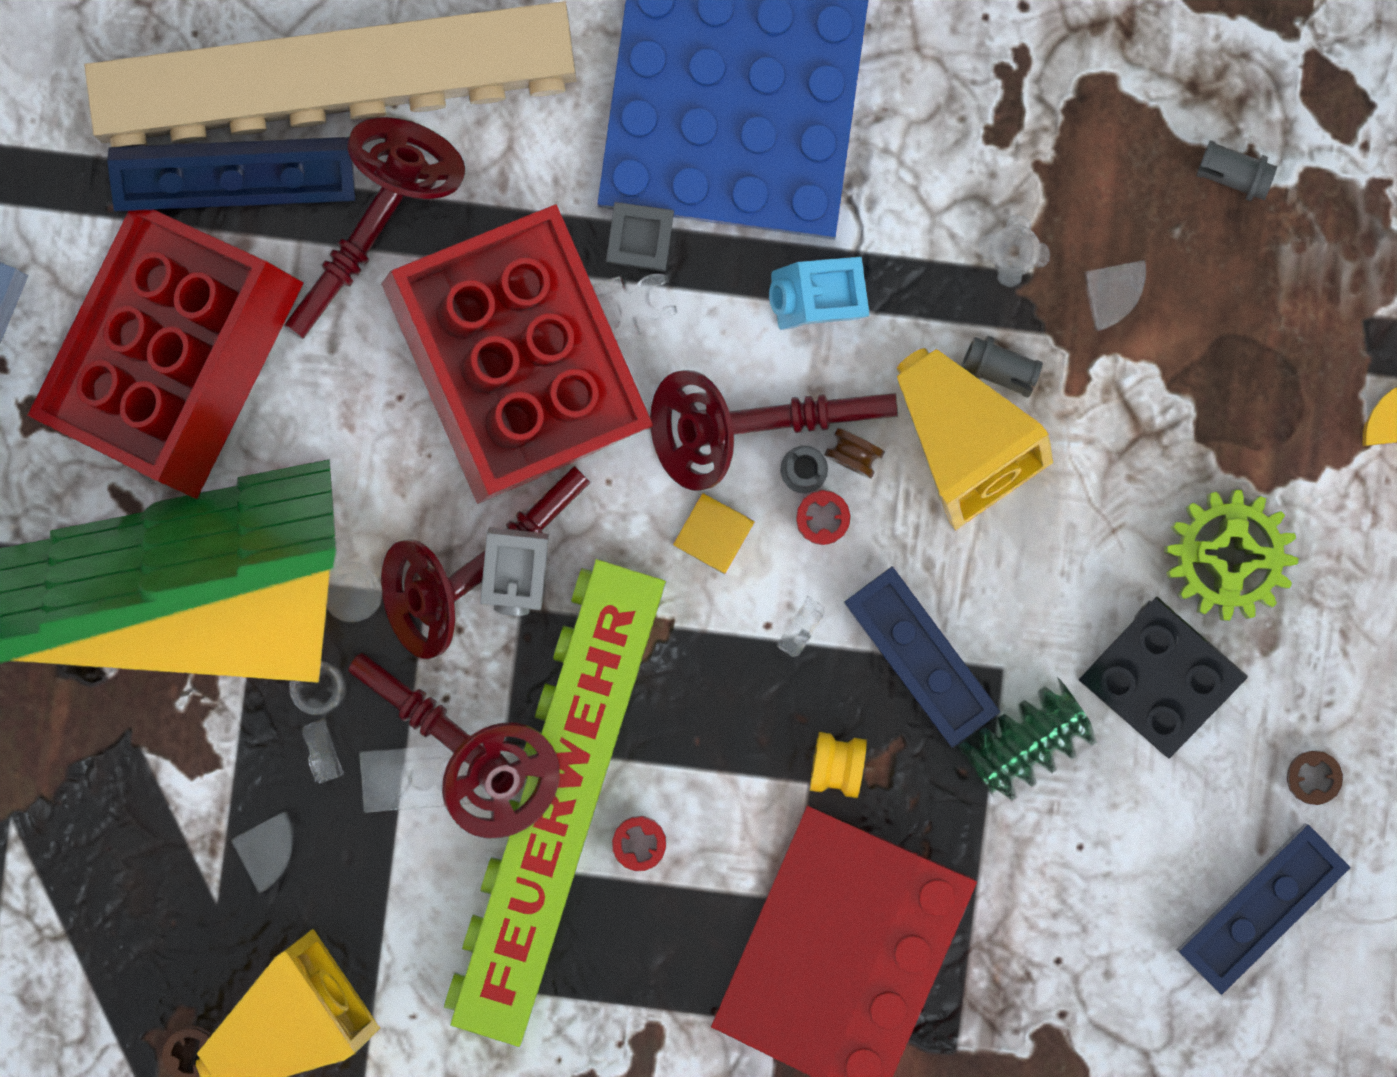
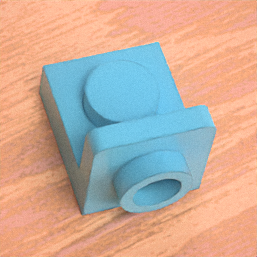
M862 257L796 262L776 269L771 273L772 283L769 290V300L773 312L777 315L780 330L793 329L806 324L859 320L870 316Z

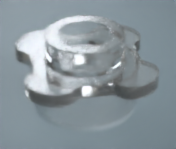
M1021 215L1010 217L1005 228L995 235L987 234L983 236L978 245L979 254L985 259H990L998 270V281L1006 287L1017 286L1022 280V275L1034 267H1044L1050 259L1048 246L1039 243L1036 235L1030 230L1031 223L1029 219ZM1013 245L1020 249V254L1016 257L1011 256L1008 252L1009 247Z

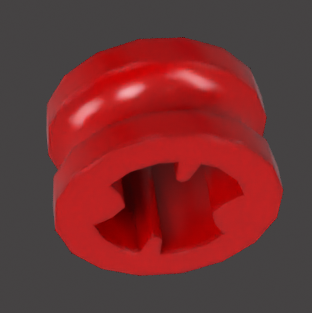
M821 490L813 492L803 499L797 509L796 523L799 532L805 539L813 544L827 545L836 542L844 536L849 528L851 515L848 505L841 496L831 491ZM829 502L834 504L840 513L833 517L835 520H840V525L836 531L831 533L825 528L821 529L817 534L811 531L806 522L813 519L812 516H806L809 506L815 503L823 508Z
M633 816L623 821L616 829L612 839L613 853L617 861L625 868L633 871H646L655 867L663 858L666 850V835L662 827L655 820L645 816ZM641 826L644 835L654 834L657 839V848L653 849L650 847L648 849L652 856L646 860L638 861L635 852L625 853L622 848V838L629 840L631 836L627 831L633 827Z

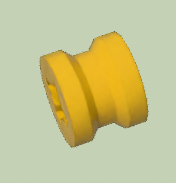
M819 732L809 790L822 793L827 788L840 789L846 797L858 798L864 769L867 739L854 737L849 742L835 740L831 733Z

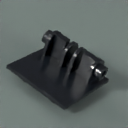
M1156 596L1152 601L1148 600L1134 616V621L1079 678V681L1170 759L1248 678V675Z

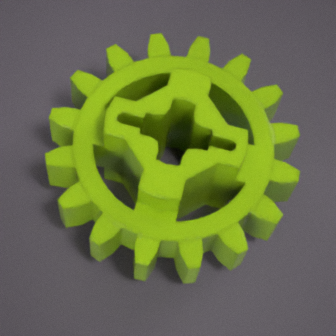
M1232 490L1228 504H1223L1219 494L1213 492L1207 494V510L1204 511L1195 503H1190L1185 507L1188 516L1192 520L1189 524L1182 522L1172 523L1170 528L1181 537L1180 543L1165 546L1164 553L1178 557L1179 565L1169 569L1166 574L1168 578L1183 577L1186 584L1177 594L1181 600L1192 597L1195 594L1200 598L1197 604V613L1205 615L1213 605H1217L1220 620L1230 621L1234 613V607L1239 606L1240 612L1245 619H1250L1256 615L1254 602L1259 600L1261 604L1268 608H1273L1277 604L1275 596L1271 592L1274 586L1283 589L1291 587L1292 582L1281 573L1283 567L1297 565L1299 558L1285 554L1284 545L1290 544L1297 538L1295 533H1279L1277 526L1285 517L1282 511L1270 514L1269 516L1262 513L1265 508L1266 498L1258 496L1247 506L1244 505L1242 490ZM1222 515V521L1219 522V532L1208 541H1194L1198 532L1207 522ZM1247 519L1261 529L1269 547L1259 546L1248 533L1249 521ZM1230 539H1233L1235 550L1244 552V555L1256 556L1257 560H1245L1243 563L1234 564L1232 572H1229L1227 561L1218 559L1217 556L1206 555L1205 551H1215L1218 548L1228 547ZM1193 563L1203 564L1214 577L1213 589H1215V592L1201 582L1194 570ZM1256 569L1267 570L1263 580L1254 589L1240 595V590H1243V581Z

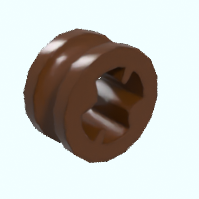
M837 428L834 434L837 438V444L834 448H827L824 456L853 472L872 479L875 473L872 469V462L878 458L882 459L885 451L848 431Z
M1308 751L1301 753L1292 760L1287 770L1289 790L1296 799L1306 804L1321 805L1330 802L1338 795L1342 787L1343 773L1341 767L1334 757L1325 752ZM1321 762L1325 763L1330 769V774L1324 776L1331 779L1328 789L1323 792L1314 788L1308 794L1305 793L1298 783L1305 780L1304 777H1298L1300 768L1305 763L1311 767H1316Z
M190 1025L178 1029L168 1037L163 1046L162 1060L164 1068L170 1076L201 1077L196 1068V1063L193 1065V1070H186L181 1067L183 1057L174 1053L175 1046L178 1041L182 1046H185L189 1042L188 1037L200 1041V1050L212 1036L211 1032L203 1027Z

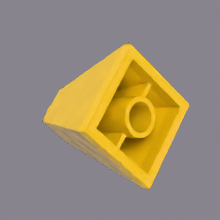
M926 348L919 349L907 356L897 366V371L899 372L897 379L947 519L955 531L1054 463L1049 434L1041 423L938 349L931 353Z
M312 929L274 958L198 1051L199 1059L196 1060V1068L201 1077H287L346 1060L355 1054L381 1028L315 930Z

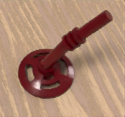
M391 117L367 119L352 129L347 142V149L352 162L366 177L382 187L348 240L340 239L337 243L340 251L332 250L329 254L332 261L325 260L321 266L324 272L284 324L290 332L304 339L343 286L350 287L354 281L351 275L359 276L362 272L359 264H368L370 259L367 253L404 196L435 199L448 196L458 190L465 176V164L456 148L444 137L420 124ZM385 139V142L374 145L369 153L362 148L370 141ZM407 142L424 149L439 162L429 165L423 153L417 148L408 145ZM384 155H388L386 162H383L378 158ZM418 179H424V180H425V181H423V182L417 183V180H418ZM437 180H446L441 186L431 189Z
M681 370L665 377L654 394L650 419L653 423L651 435L656 454L667 474L680 486L693 491H701L716 486L726 475L732 461L734 435L793 428L795 433H802L803 426H806L809 432H813L816 430L817 425H820L822 430H829V426L832 423L898 417V403L896 393L828 400L825 394L818 395L817 401H814L812 396H805L804 402L801 403L798 397H792L790 404L729 411L721 392L708 377L694 370ZM688 385H695L704 389L705 393L696 392L686 395L682 389ZM701 402L706 405V409L698 410L694 404ZM672 410L681 413L677 424V432L683 445L679 448L676 446L672 431ZM710 445V454H704L699 451L701 447ZM693 462L699 465L713 463L714 469L709 473H701L691 468Z
M573 466L528 512L519 511L516 514L518 521L515 523L510 520L506 524L507 529L543 533L542 530L591 482L576 466ZM406 539L396 542L389 548L385 555L381 572L383 603L395 635L411 654L421 659H431L442 655L448 649L455 629L454 603L482 582L485 550L451 576L447 577L438 558L422 542ZM408 560V562H409L411 565H410L409 568L407 569V572H406V575H405L404 591H403V588H402V576H403V570H404L405 563H406V561ZM427 560L434 568L428 566ZM409 613L429 626L428 638L419 632L412 622Z
M360 653L352 661L348 672L400 711L399 718L406 722L410 719L409 725L415 730L420 728L422 736L425 738L430 735L434 736L453 752L443 775L442 797L446 810L459 827L478 837L503 838L525 830L545 813L552 803L558 788L560 766L553 746L540 732L524 724L507 722L485 727L470 736L446 716L447 709L443 705L436 707L437 701L432 697L425 700L426 693L423 690L418 689L414 692L364 653ZM505 736L516 737L526 741L535 749L537 754L528 756L517 744L504 741ZM500 752H510L518 760L510 763ZM464 761L469 765L467 774L457 777ZM526 776L539 777L532 795L521 807L514 811L509 800L521 790ZM481 785L491 796V799L478 796L474 789ZM466 796L477 808L491 811V818L478 817L469 813L462 807L459 801Z

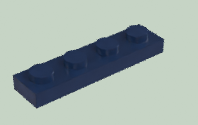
M349 137L109 147L107 164L114 211L355 201L354 166L347 149Z

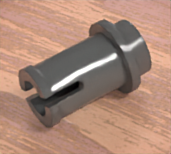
M1210 140L1196 176L1204 177L1247 193L1245 200L1252 201L1253 196L1265 200L1278 166L1267 163L1268 157L1262 155L1261 159L1258 160L1218 145L1215 141Z
M987 336L985 340L974 337L962 363V367L978 379L988 380L1018 392L1026 398H1029L1032 394L1033 388L1031 385L1035 387L1043 362L1039 360H1032L995 345L994 338L991 336Z
M802 445L786 453L781 462L780 473L783 482L788 488L797 493L806 494L816 491L823 485L827 478L828 465L826 458L819 450L812 446ZM801 458L811 460L816 468L814 477L803 479L797 476L794 471V463Z

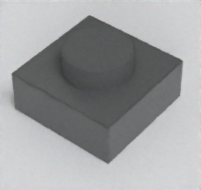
M614 202L606 264L666 272L674 210Z

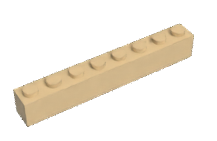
M566 1L84 64L93 136L102 144L110 143L111 147L147 146V138L170 135L172 143L196 142L207 139L206 130L230 127L231 135H251L267 131L266 122L290 119V125L293 128L312 127L327 123L326 114L349 111L350 119L366 120L385 116L387 106L409 104L411 112L434 111L446 107L445 99L469 96L470 104H489L505 100V91L529 88L530 96L533 97L550 96L565 92V83L577 82Z

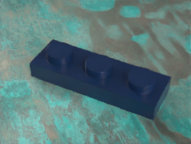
M893 566L843 602L951 748L1000 713L998 707Z
M1304 823L1176 951L1222 995L1351 867L1309 824Z

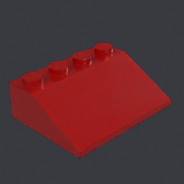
M557 204L393 269L381 283L477 504L532 482L653 426Z
M156 210L128 211L27 416L164 485L198 499L304 282L259 257Z
M807 805L711 1024V1028L811 1077H893L977 881L966 874Z

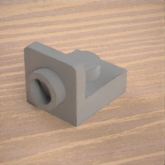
M488 528L480 604L494 605V611L511 616L527 615L530 613V609L541 610L545 596L546 584L544 583L549 534Z

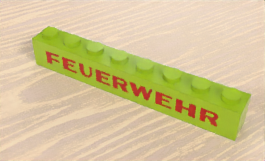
M598 559L595 561L593 571L585 568L580 570L571 602L582 606L575 628L563 625L553 656V660L563 663L556 686L545 683L535 714V718L545 721L541 734L553 746L558 757L560 766L558 788L552 803L535 823L517 834L508 836L502 860L491 857L480 889L481 892L491 895L484 918L472 915L462 946V950L472 952L471 960L465 976L454 973L444 1004V1008L454 1011L450 1026L520 1047L666 585L665 580ZM526 743L524 748L528 756L537 754L535 749L529 743ZM526 776L527 781L520 802L512 799L509 800L514 811L521 807L532 795L539 777Z

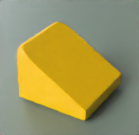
M702 493L673 546L725 575L755 521Z

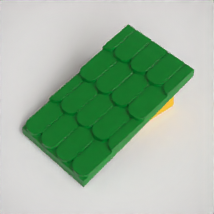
M330 459L237 477L236 486L201 492L198 499L188 495L165 499L149 505L141 513L50 530L49 539L0 548V663L23 661L319 682L330 570L334 569L336 555Z

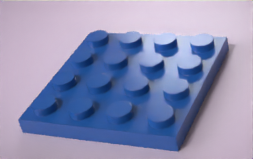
M626 0L597 206L613 209L614 202L674 210V218L835 240L868 0Z

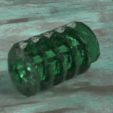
M1059 678L1060 696L1046 686L1038 690L1041 704L1040 710L1026 700L1018 703L1021 723L1016 722L1006 714L998 717L1001 737H998L987 728L979 730L978 735L982 750H977L965 741L958 745L966 760L992 796L995 791H998L1011 801L1016 799L1017 795L1013 779L1016 777L1031 787L1036 785L1037 781L1033 765L1036 763L1050 773L1055 772L1057 768L1053 751L1056 749L1070 759H1074L1077 755L1072 738L1075 736L1080 737L1091 746L1097 743L1090 720L1069 689Z

